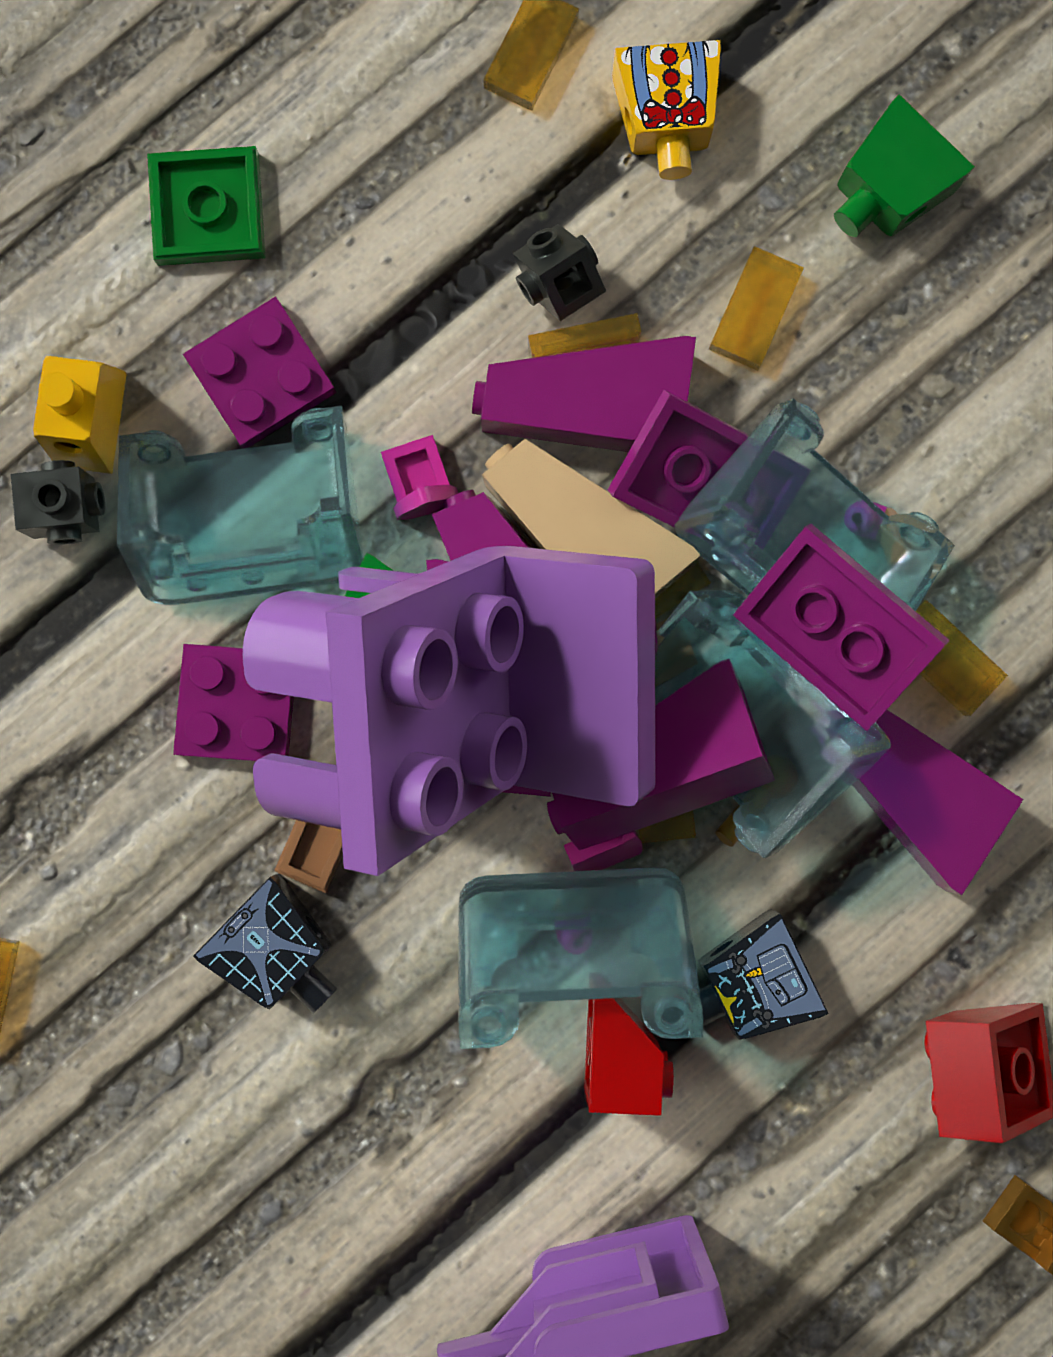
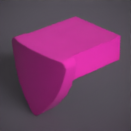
M433 435L381 452L397 500L393 508L397 520L418 518L440 511L445 508L444 500L458 494L457 487L449 484Z
M636 831L581 850H578L573 842L565 844L564 848L576 877L579 879L585 872L594 874L641 854L642 842Z

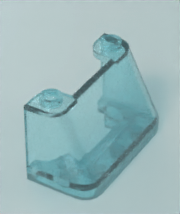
M794 398L777 404L688 504L675 523V531L678 536L692 545L703 559L747 596L754 590L803 528L812 524L914 611L919 607L955 546L939 531L938 524L923 513L910 512L909 514L888 516L815 450L824 437L823 428L819 423L820 419L814 410L802 403H798Z
M342 406L314 408L297 416L292 423V442L201 455L186 456L177 439L157 430L120 435L117 546L141 594L147 600L157 604L180 605L339 583V571L349 567H359L363 560V549L347 425Z
M731 590L689 591L657 631L658 651L655 654V705L716 663L730 658L743 685L775 778L773 782L731 796L740 805L733 814V821L736 826L735 835L747 849L760 854L763 858H767L777 854L867 772L891 747V743L885 732L876 723L868 731L864 730L743 623L736 619L733 614L745 601L746 598Z
M652 867L485 875L472 879L461 890L458 902V1023L460 1049L491 1048L503 1045L512 1039L518 1030L520 1019L519 1003L640 997L643 1021L652 1033L670 1039L703 1037V1009L688 904L683 883L675 873L668 869Z

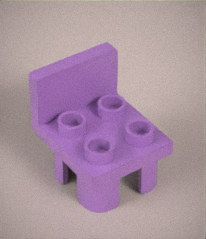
M494 546L476 550L420 574L349 567L338 572L339 588L371 594L361 598L305 591L283 592L263 601L255 610L248 623L243 642V667L247 683L258 691L331 702L336 765L274 753L258 759L253 765L254 787L257 799L262 808L271 815L341 830L344 869L379 876L435 837L447 832L451 826L501 792L510 789L513 785L623 806H634L655 788V570L648 560L516 546Z
M685 1215L543 1251L534 1262L532 1284L491 1331L438 1343L437 1355L438 1357H628L721 1334L729 1329V1323L718 1280L694 1219L690 1215Z

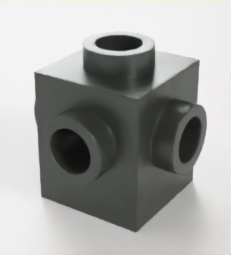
M559 224L553 228H546L536 232L528 239L525 246L512 253L522 272L516 277V281L525 298L532 306L540 303L559 321H562L606 292L596 265L599 263L591 244L583 235L576 238Z
M64 460L48 461L40 465L41 471L11 474L16 531L32 539L47 538V543L55 545L79 543L82 541V534L100 532L98 516H102L105 513V497L102 486L99 482H95L93 476L80 467H76L74 462Z

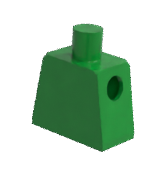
M899 94L888 106L844 169L837 186L848 200L834 213L835 222L843 232L851 237H857L871 222L886 235L893 236L953 195L975 166Z

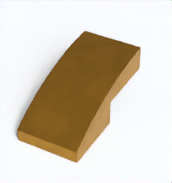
M1014 1175L983 1219V1222L1053 1275V1203Z

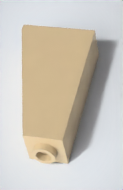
M524 439L515 447L510 443L504 445L485 463V466L488 468L482 474L485 487L538 549L648 560L655 570V599L698 563L701 555L692 545L633 507L612 497L608 491L527 439Z

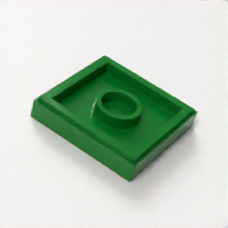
M256 146L147 154L153 260L158 266L266 258L260 162Z

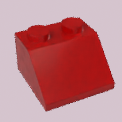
M589 975L584 1081L589 1112L662 1116V1098H672L673 1062L668 1061L667 1051L661 1050L652 1032L601 976Z
M1024 1003L956 1010L926 1021L927 1032L924 1046L931 1063L933 1080L931 1105L937 1117L939 1137L1005 1143L1053 1118V1081L1043 1003Z

